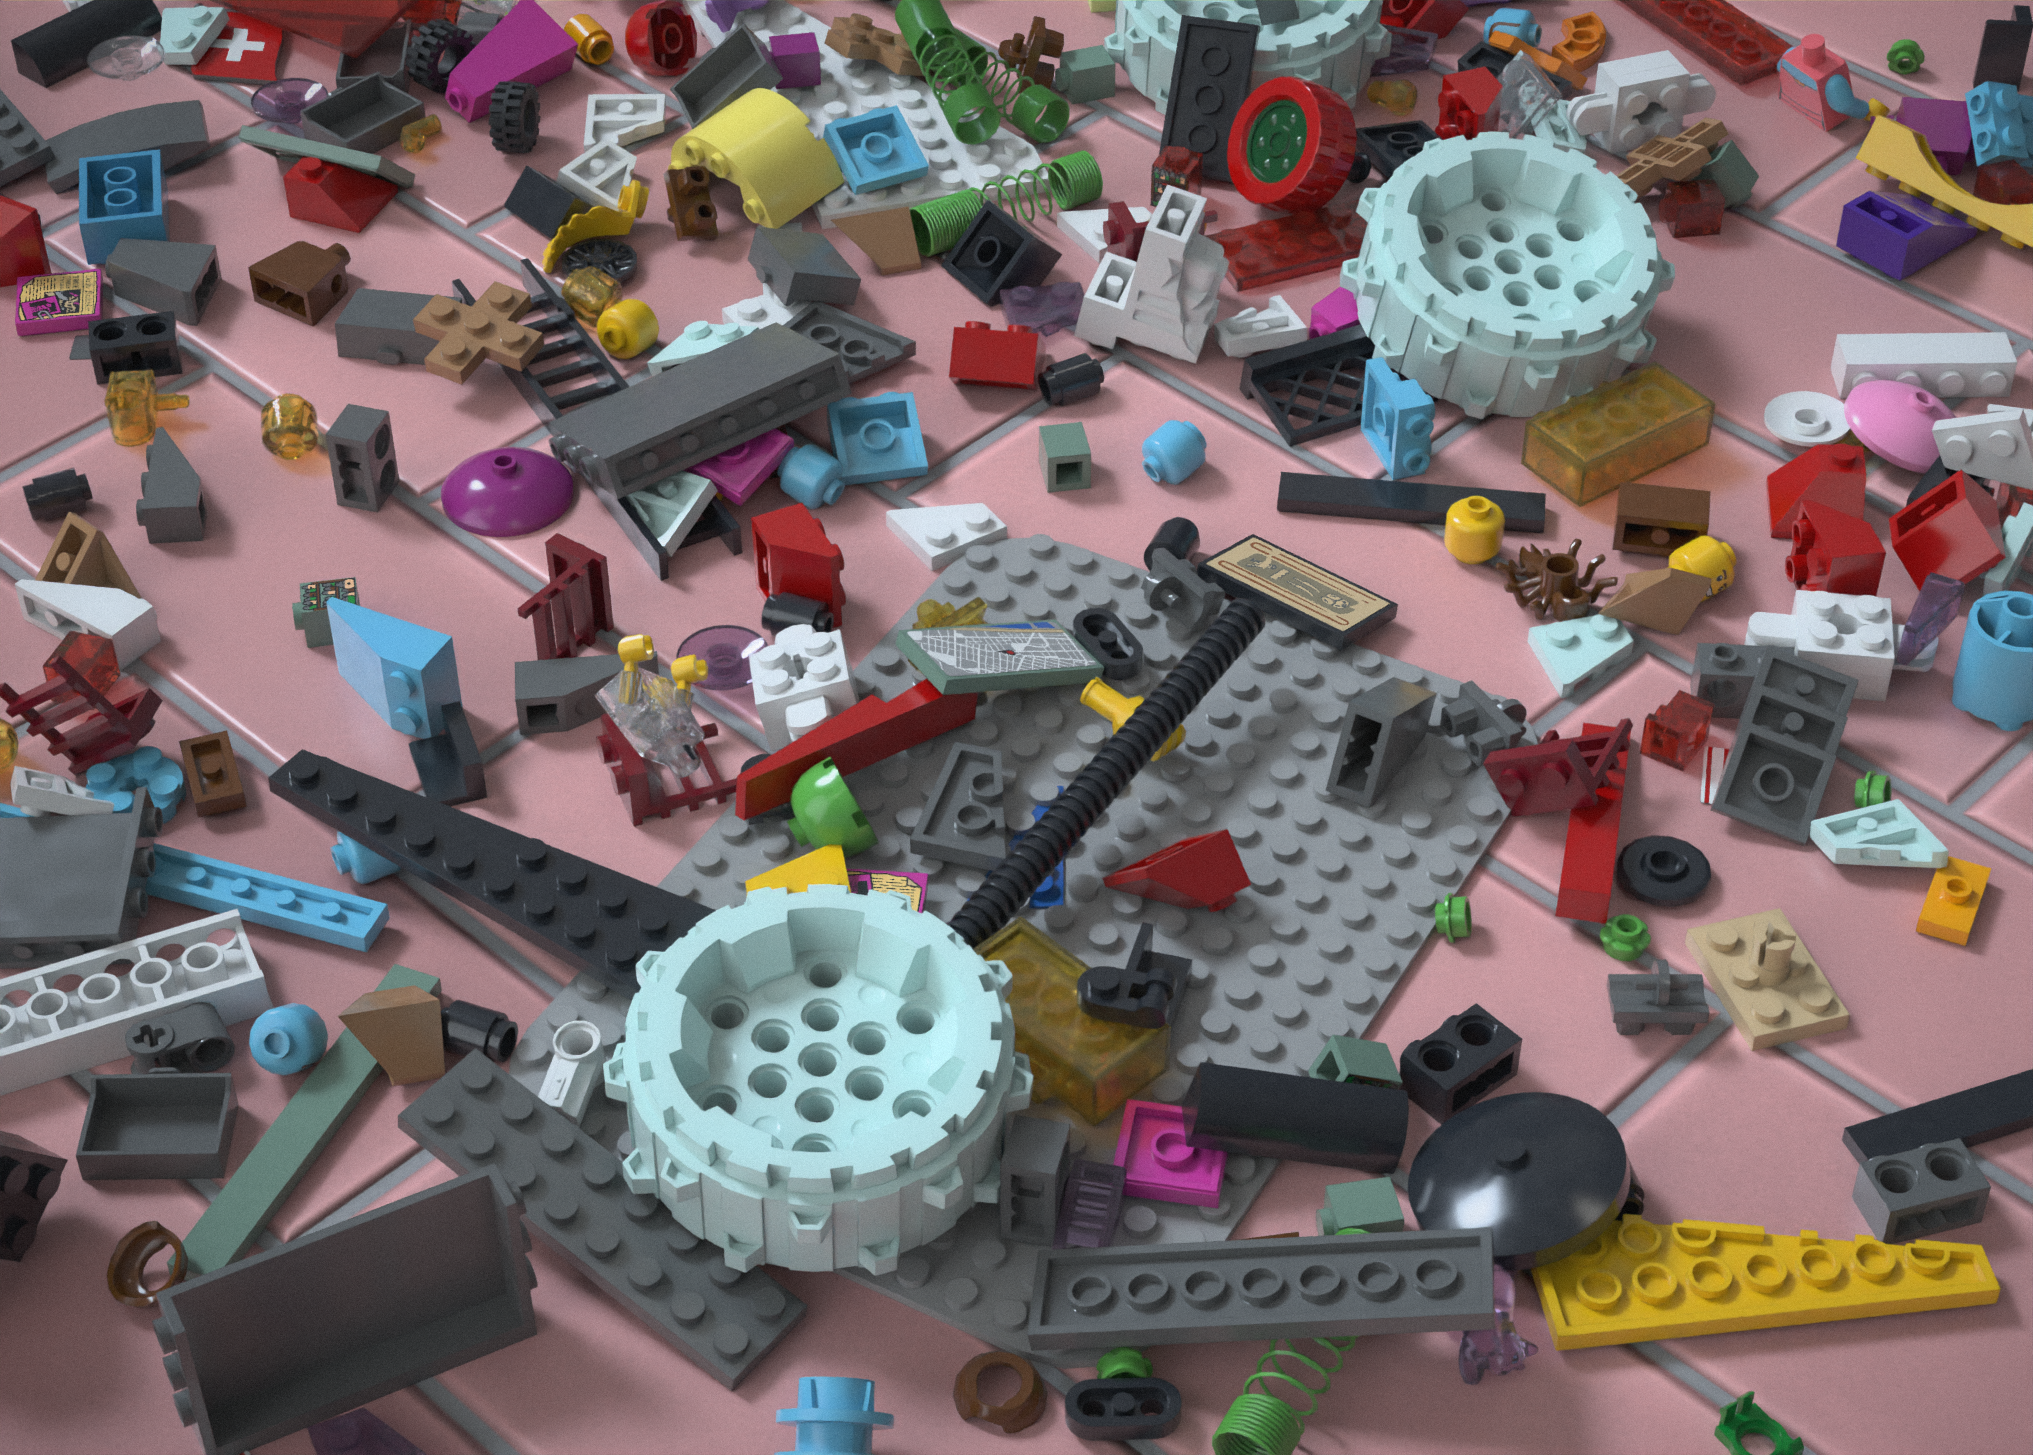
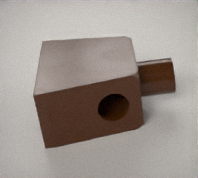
M297 241L248 267L254 302L314 326L348 292L349 287L345 266L351 261L348 250L339 243H334L325 250L305 241Z

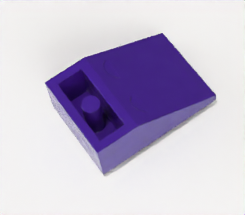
M1868 191L1843 206L1836 246L1850 253L1854 258L1883 271L1887 276L1901 281L1975 237L1977 228L1916 196Z

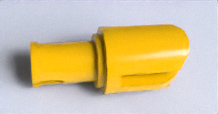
M1095 677V680L1092 679L1087 684L1080 697L1082 704L1089 706L1112 722L1113 735L1116 734L1118 729L1124 725L1126 720L1132 716L1134 711L1145 700L1140 695L1127 699L1098 677ZM1182 724L1163 743L1161 748L1155 752L1154 756L1150 759L1151 761H1157L1183 743L1186 738V730Z

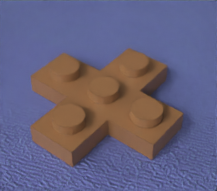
M853 13L850 18L834 17L832 27L828 29L824 44L839 54L850 59L876 60L898 75L924 76L920 69V64L917 63L902 32L901 34H895L889 30L877 28L872 25L873 20L861 14Z
M1705 117L1675 138L1657 135L1627 154L1626 158L1631 166L1616 176L1638 194L1637 198L1649 193L1653 189L1652 184L1662 177L1681 182L1688 181L1701 173V167L1712 160L1709 153L1719 146V140L1729 134L1721 120Z
M496 281L472 307L436 294L413 319L415 332L440 341L424 359L426 371L461 385L485 359L522 372L544 346L542 332L517 324L532 307L530 294Z

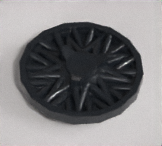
M592 239L581 242L568 249L562 257V271L566 278L579 286L590 288L610 287L620 284L632 277L637 270L636 252L631 246L617 240Z
M1651 835L1635 839L1623 848L1617 860V876L1625 890L1637 899L1656 906L1677 907L1693 903L1705 894L1711 881L1710 863L1702 851L1689 842L1672 836Z

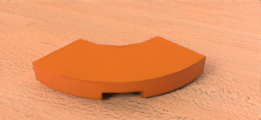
M1593 11L1562 20L1561 32L1566 38L1564 41L1552 46L1551 56L1564 61L1580 73L1593 66L1601 58L1606 41L1605 26Z
M1494 30L1488 41L1489 45L1572 82V89L1582 90L1588 79L1564 61L1537 50L1516 36Z

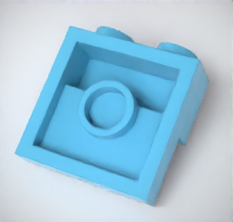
M1986 81L1965 93L1977 167L2033 175V96L2018 94L2016 85Z
M897 105L885 109L876 108L866 114L847 119L839 118L829 124H825L823 138L830 147L841 173H844L855 195L927 176L929 165Z
M1383 357L1366 360L1360 430L1392 480L1425 474V470L1430 464V457L1428 455L1431 454L1432 444L1429 435L1433 431L1434 424L1432 420L1435 418V406L1432 397L1429 394H1425L1416 379L1401 381L1399 375L1391 371Z
M887 392L877 397L861 399L846 397L827 405V426L833 457H836L843 466L841 481L845 485L928 474V462L913 392L901 394L898 392Z

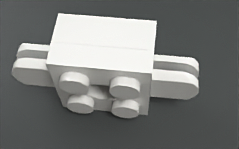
M1666 50L1599 63L1595 94L1573 98L1567 107L1566 118L1580 135L1593 133L1610 154L1637 149L1657 135L1675 138L1681 134L1683 116L1707 111L1714 103L1716 90L1703 74L1690 75L1671 52Z
M1796 590L1791 615L1755 612L1750 617L1744 644L1793 647L1794 655L1858 679L1859 682L1853 699L1885 701L1892 669L1919 672L1929 671L1933 666L1939 639L1937 634L1929 627L1892 624L1891 598Z
M811 625L791 626L776 635L775 645L767 646L759 652L749 655L755 704L771 751L786 747L859 703L854 672L840 630L826 633L816 632Z

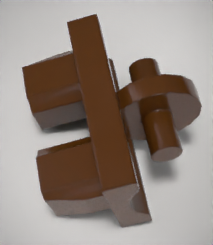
M1034 16L1026 44L1023 43L1025 36L1015 33L1013 40H1004L1000 43L998 54L1008 62L1010 68H1016L1018 64V70L1021 71L1022 76L1031 77L1035 85L1041 84L1050 89L1055 72L1054 64L1041 62L1039 59L1041 55L1059 59L1064 47V34L1047 29L1045 18ZM1022 80L1019 94L1032 86L1030 81Z
M704 166L686 167L685 169L667 170L663 174L670 208L667 209V217L670 222L674 223L677 240H715L719 236L716 225L718 216L716 207L712 204L707 184L710 180L707 168Z

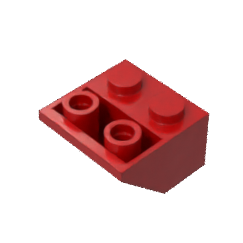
M1486 67L1443 75L1442 92L1438 95V106L1440 109L1439 124L1436 126L1435 132L1444 140L1464 135L1466 140H1472V138H1477L1479 132H1498L1503 85Z
M967 321L965 327H954L949 378L954 384L1038 390V374L1042 373L1046 346L1038 333H1032V327L1008 325L1007 331L990 330L991 324L979 321Z
M1962 469L1889 518L1892 547L1922 597L1930 606H1933L1947 596L1955 594L1963 585L1983 572H1988L1989 568L1996 567L2000 561L2006 558L1997 501Z
M1812 500L1801 501L1798 519L1792 523L1793 545L1791 555L1785 559V573L1788 581L1794 583L1797 590L1825 591L1828 593L1859 596L1872 595L1877 597L1886 551L1871 524Z
M803 503L751 517L756 589L766 602L769 595H780L782 592L824 601L828 604L829 612L833 613V628L842 626L841 606L846 605V595L840 582V571L844 570L845 567L844 558L839 546L831 544L826 537L820 519L813 518Z

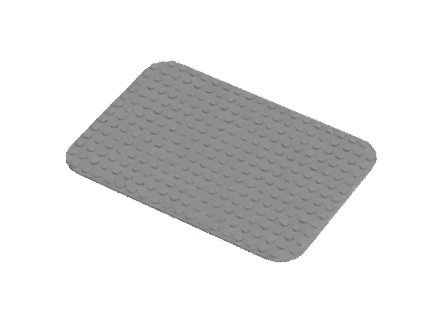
M1036 534L1030 538L1001 539L985 545H974L969 547L963 556L950 564L853 670L859 702L870 695H874L887 703L926 679L924 674L895 645L899 630L1056 619L1073 636V620L1079 612L1090 608H1103L1113 612L1143 647V665L1137 675L1125 680H1113L1102 675L1101 680L1127 699L1139 695L1146 699L1185 653L1189 651L1192 645L1197 642L1200 636L1204 635L1208 627L1213 624L1215 619L1220 616L1231 601L1224 598L1219 613L1206 616L1202 630L1191 632L1166 609L1155 611L1145 603L1144 590L1141 589L1144 578L1150 573L1146 570L1085 548L1054 541L1045 534ZM1262 612L1266 620L1265 628L1181 723L1186 730V738L1183 743L1157 761H1147L1143 769L1139 770L1136 777L1114 799L1103 815L1097 818L1095 824L1089 828L1084 837L1080 838L1077 845L1072 847V850L1066 857H1063V905H1054L1048 909L1029 908L1030 897H1028L1024 906L1020 907L1017 914L1010 918L1009 923L1002 928L998 936L993 938L990 945L981 954L985 961L1002 960L1013 975V986H1029L1040 995L1041 1004L1034 1014L1028 1017H1013L1015 1052L1028 1055L1031 1072L1034 1076L1029 1108L1013 1111L1012 1124L1015 1115L1045 1118L1055 1122L1070 1124L1069 1200L1056 1246L1049 1247L1001 1238L999 1199L997 1203L977 1202L974 1207H970L957 1219L956 1224L935 1240L900 1253L897 1270L875 1276L865 1267L852 1266L833 1269L832 1272L1007 1352L1062 1369L1096 1367L1098 1360L1103 1355L1117 1348L1101 1347L1031 1351L1028 1327L1038 1250L1229 1241L1283 1159L1229 1152L1218 1209L1109 1193L1110 1177L1127 1099L1181 1106L1200 1062L1310 1077L1308 1073L1309 1068L1333 1034L1357 1039L1365 1037L1435 931L1436 904L1444 903L1445 896L1448 893H1453L1454 897L1459 895L1511 816V809L1507 808L1484 765L1478 767L1469 758L1466 742L1467 736L1470 734L1467 732L1450 738L1441 729L1442 708L1458 701L1460 685L1463 683L1355 644L1339 650ZM1392 677L1436 692V699L1424 739L1373 806L1368 808L1325 791L1349 701ZM1088 683L978 692L974 720L843 777L844 783L851 790L880 842L863 853L844 859L846 868L928 873V892L925 910L944 923L951 921L954 914L960 911L968 898L986 880L985 875L989 870L910 853V838L954 743L960 742L1002 751L1005 850L1007 856L1011 851L1008 844L1015 835H1025L1035 824V818L1031 814L1037 805H1052L1057 801L1059 797L1057 786H1064L1065 792L1069 784L1074 782L1077 775L1083 771L1088 763H1091L1093 757L1100 752L1102 747L1113 736L1112 722L1080 702L1081 694ZM1482 690L1491 700L1498 699L1500 702L1508 700L1501 695H1492ZM1525 719L1523 725L1526 727V733L1519 740L1516 748L1538 745L1534 728ZM735 800L657 887L715 910L727 905L733 909L744 905V902H746L745 881L813 852L816 849L811 843L801 847L787 823L789 820L783 821L782 816L763 818L764 823L748 825L747 820L743 821L735 816ZM1228 829L1251 882L1250 886L1235 893L1237 902L1218 911L1209 912L1207 906L1186 909L1105 887L1102 878L1182 839ZM1142 922L1153 924L1152 951L1192 959V974L1166 1047L1116 1037L1115 1022L1089 1017L1080 1010L1077 1004V981L1082 973L1098 966L1126 968ZM580 971L526 1030L510 1057L509 1075L538 1096L555 1055L553 1047L554 1035L560 1027L572 1021H587L594 1024L599 1029L606 1061L611 1060L617 1044L626 1042L625 1023L632 1001ZM1019 999L1016 1002L1023 1003L1024 1001ZM1087 1041L1104 1042L1114 1050L1116 1056L1115 1063L1110 1070L1104 1073H1085L1074 1064L1073 1054L1075 1049ZM1093 1055V1056H1091V1058H1092V1059H1097L1098 1056ZM604 1079L600 1085L594 1088L579 1128L616 1158L624 1162L635 1150L631 1145L627 1102L606 1097ZM1151 1345L1122 1347H1130L1140 1352H1143L1147 1350Z

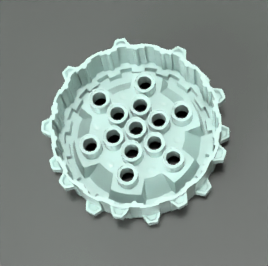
M1116 0L1115 32L1104 38V48L1113 61L1119 63L1122 70H1125L1129 76V81L1145 97L1148 96L1156 102L1155 110L1165 115L1182 15L1259 25L1260 33L1249 96L1254 90L1269 80L1282 76H1293L1332 89V91L1342 96L1349 108L1352 109L1355 107L1357 93L1361 91L1370 77L1371 67L1375 64V59L1389 57L1392 33L1387 32L1388 30L1380 24L1383 0H1299L1300 19L1263 26L1261 25L1255 0Z
M1479 132L1477 138H1472V140H1466L1464 135L1446 140L1437 138L1425 142L1423 150L1399 166L1393 172L1392 177L1381 188H1365L1359 199L1356 212L1368 222L1359 257L1343 261L1340 272V287L1353 293L1354 300L1357 303L1359 321L1367 337L1375 345L1372 358L1383 357L1389 368H1393L1398 373L1400 372L1409 380L1416 379L1422 390L1430 395L1459 405L1468 416L1483 419L1487 414L1491 415L1493 413L1510 415V417L1542 416V414L1567 411L1578 417L1589 413L1597 395L1601 396L1620 380L1626 367L1629 368L1631 363H1648L1657 339L1645 328L1658 294L1670 290L1675 279V265L1662 259L1661 251H1658L1656 234L1651 226L1650 219L1640 202L1635 204L1638 194L1627 184L1625 185L1611 171L1606 175L1596 168V160L1573 148H1570L1568 153L1554 148L1555 141L1527 134H1525L1523 140L1509 138V132Z
M832 884L808 885L807 892L791 894L787 893L786 887L773 890L770 887L749 891L744 905L733 909L727 905L696 923L695 927L688 931V935L684 938L679 937L665 952L647 951L636 964V977L641 989L639 993H635L626 1017V1042L617 1044L613 1058L603 1063L606 1097L627 1102L632 1148H635V1150L622 1163L623 1176L633 1194L653 1193L657 1199L660 1198L671 1210L672 1217L692 1234L724 1248L725 1266L745 1273L757 1264L765 1265V1263L789 1267V1270L809 1272L833 1271V1269L858 1266L859 1268L865 1267L873 1275L877 1276L897 1270L900 1253L935 1240L956 1224L957 1219L970 1207H974L977 1202L997 1203L999 1201L1000 1159L1003 1157L1011 1131L1012 1112L1029 1108L1034 1076L1031 1072L1028 1055L1015 1052V1026L1010 1005L1005 1002L1006 997L1012 992L1013 975L1002 960L985 961L980 954L977 955L970 945L964 942L962 936L926 910L923 913L912 910L910 896L892 890L882 893L870 889L866 896L850 893L848 886Z

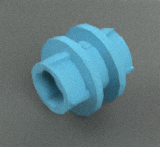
M848 1377L799 1378L797 1408L776 1410L777 1424L796 1427L795 1451L776 1452L774 1455H873V1430L894 1429V1415L874 1412L875 1381Z

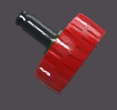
M1293 76L1274 78L1254 90L1239 109L1228 140V169L1232 182L1238 192L1250 203L1274 212L1293 216L1306 215L1325 206L1338 193L1346 180L1357 184L1363 182L1370 174L1371 160L1367 154L1356 151L1357 137L1354 117L1342 96L1323 85Z

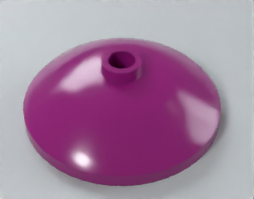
M500 447L477 453L456 466L448 474L441 488V502L446 516L455 525L468 532L489 537L519 536L540 530L555 522L567 511L574 495L572 476L565 465L544 452L525 447Z

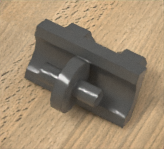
M1165 548L1154 549L1152 569L1144 578L1141 589L1144 590L1145 603L1155 611L1166 609L1191 632L1202 630L1206 616L1219 613L1225 597V591L1216 583H1206L1198 577L1196 566L1189 560H1178Z
M1471 680L1460 685L1458 701L1442 708L1440 726L1450 738L1467 732L1470 734L1467 736L1466 750L1469 758L1479 767L1483 765L1490 752L1516 748L1517 743L1526 733V727L1523 723L1527 712L1526 708L1517 699H1508L1500 702L1498 699L1491 700Z
M1655 959L1651 974H1608L1607 991L1613 1023H1616V1029L1620 1035H1639L1644 1030L1645 1023H1664V1029L1672 1035H1691L1696 1023H1708L1710 1012L1704 996L1702 974H1670L1666 959Z

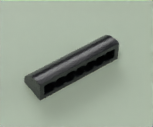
M153 0L90 1L12 39L11 43L18 73L42 87L48 88L160 32L162 17Z
M1200 1062L1181 1105L1187 1147L1394 1174L1402 1156L1409 1115L1408 1094L1404 1090Z

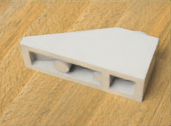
M24 579L15 583L24 620L119 671L161 642L156 622L157 613L148 601L138 599L121 589Z

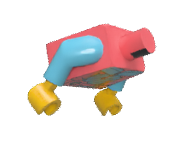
M1806 35L1802 38L1799 46L1789 48L1777 63V69L1780 72L1778 99L1825 132L1850 117L1870 122L1871 116L1877 117V115L1887 117L1890 112L1887 106L1874 98H1871L1867 103L1854 97L1847 63L1825 47V39L1822 35Z

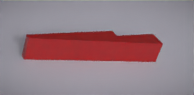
M926 678L887 703L874 695L868 696L737 776L735 816L745 821L790 801L792 789L800 776L828 757H831L843 778L974 720L978 692L943 695Z
M1583 722L1581 736L1615 731L1616 727ZM1631 731L1629 732V734H1628V736H1627V739H1628L1629 743H1630ZM1628 751L1618 752L1616 755L1620 762L1618 768L1607 770L1606 775L1609 779L1607 787L1595 790L1599 799L1595 806L1574 808L1570 811L1555 914L1557 917L1606 924L1611 897Z

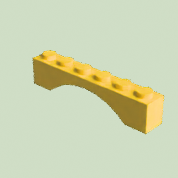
M1877 115L1856 156V159L1868 164L1865 169L1867 173L1885 181L1890 175L1901 181L1898 186L1899 189L1920 198L1922 192L1934 197L1933 206L1952 215L1957 209L1969 215L1966 220L1968 224L1988 232L1991 226L2003 232L2000 239L2014 247L2022 249L2025 244L2033 247V203L2001 205L1975 197L1961 188L1943 170L1933 155L1924 134L1891 118Z

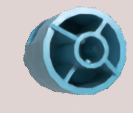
M2020 591L1989 593L1974 602L1969 612L1952 682V703L1956 708L1968 711L1978 718L1994 722L1997 727L2005 731H2017L2022 728L2024 722L2033 720V595Z

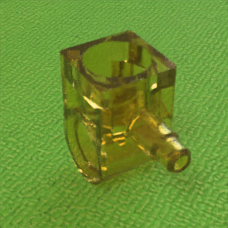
M152 370L111 372L104 403L113 441L118 445L126 447L140 446L147 443L155 434L158 411L188 408L190 404L189 396L186 394L177 395L176 393L158 394Z

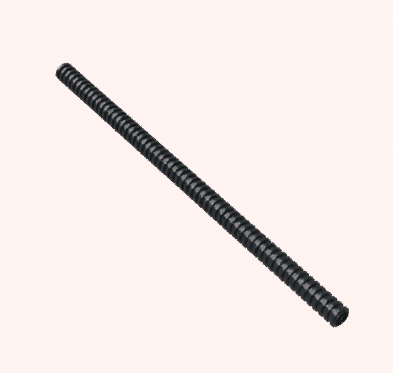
M1242 598L1231 601L1228 607L1215 619L1213 624L1208 627L1204 635L1200 636L1197 642L1192 645L1189 651L1185 653L1181 660L1177 662L1174 668L1158 684L1156 689L1150 693L1148 698L1142 702L1140 707L1134 711L1132 716L1126 720L1124 725L1118 729L1116 734L1110 738L1100 752L1093 757L1091 763H1088L1083 771L1077 775L1074 782L1069 784L1066 791L1062 792L1057 801L1050 806L1049 811L1042 815L1040 820L1025 834L1023 840L1016 844L1014 850L1008 853L1005 860L1000 862L996 870L972 894L969 901H966L960 911L954 914L951 921L946 923L964 938V942L970 945L977 955H981L984 949L990 945L993 938L998 936L1002 928L1009 923L1010 918L1014 917L1019 908L1024 906L1028 897H1031L1037 890V887L1043 884L1046 877L1050 876L1054 867H1057L1063 860V857L1069 854L1072 847L1077 845L1080 838L1084 837L1089 828L1095 824L1097 818L1103 815L1114 799L1136 777L1139 770L1143 769L1147 761L1154 756L1155 752L1161 748L1163 743L1183 723L1195 706L1201 702L1203 697L1209 693L1211 688L1216 685L1218 680L1222 678L1226 671L1240 657L1242 652L1265 628L1266 620L1262 611L1253 602Z

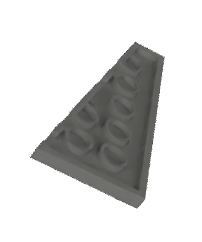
M813 301L783 325L839 353L849 384L916 355V341L822 302Z

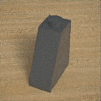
M120 238L112 254L107 256L105 265L106 275L112 279L116 296L158 313L174 311L175 320L197 326L222 280L216 245Z
M1392 677L1349 701L1325 791L1368 808L1373 806L1424 739L1437 693Z

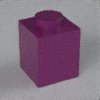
M814 32L769 36L770 54L783 77L775 85L776 89L821 85L820 51Z

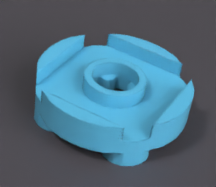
M153 746L142 747L132 754L119 756L106 763L95 764L86 773V788L94 792L93 799L113 802L114 809L112 814L132 813L135 795L131 791L147 787L154 807H160L162 811L163 824H165L177 814L176 805L181 801V798L183 801L186 798V787L181 769L174 761L163 757L161 750Z

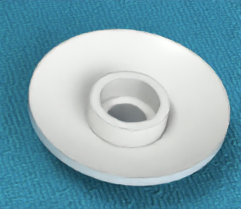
M1796 391L1780 395L1768 403L1764 412V422L1768 430L1781 440L1795 445L1814 447L1817 444L1830 445L1845 438L1851 430L1845 418L1844 404L1834 397L1818 392Z

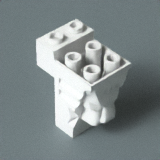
M1170 185L1166 186L1145 230L1137 262L1109 252L1105 253L1083 298L1074 333L1075 337L1110 349H1114L1120 337L1135 345L1146 346L1169 354L1173 358L1196 364L1216 319L1220 301L1216 297L1220 290L1219 285L1224 279L1230 263L1229 260L1223 257L1224 248L1221 244L1199 234L1205 215L1203 211L1207 198Z

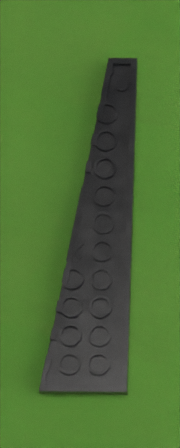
M303 749L268 777L270 792L631 1001L635 993H639L641 989L636 977V964L647 951L665 952L679 937L684 938L688 935V931L695 927L697 922L716 911L710 907L547 845L540 839L529 838Z

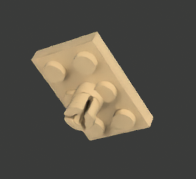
M1780 908L1687 929L1685 939L1687 948L1751 1051L1847 1029L1849 1012Z

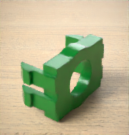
M1754 1391L1746 1392L1738 1397L1737 1401L1730 1402L1720 1408V1422L1715 1428L1714 1436L1730 1451L1731 1455H1752L1744 1449L1741 1443V1439L1749 1433H1760L1772 1440L1775 1450L1770 1455L1803 1454L1804 1445L1800 1436L1792 1440L1781 1424L1770 1418L1756 1403H1753Z

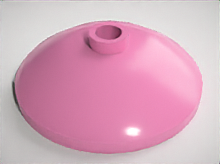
M1875 380L1862 383L1853 388L1844 404L1846 421L1853 433L1865 446L1892 464L1926 474L1940 455L1932 433L1935 422L1937 420L1957 418L1932 393L1915 385L1893 380Z

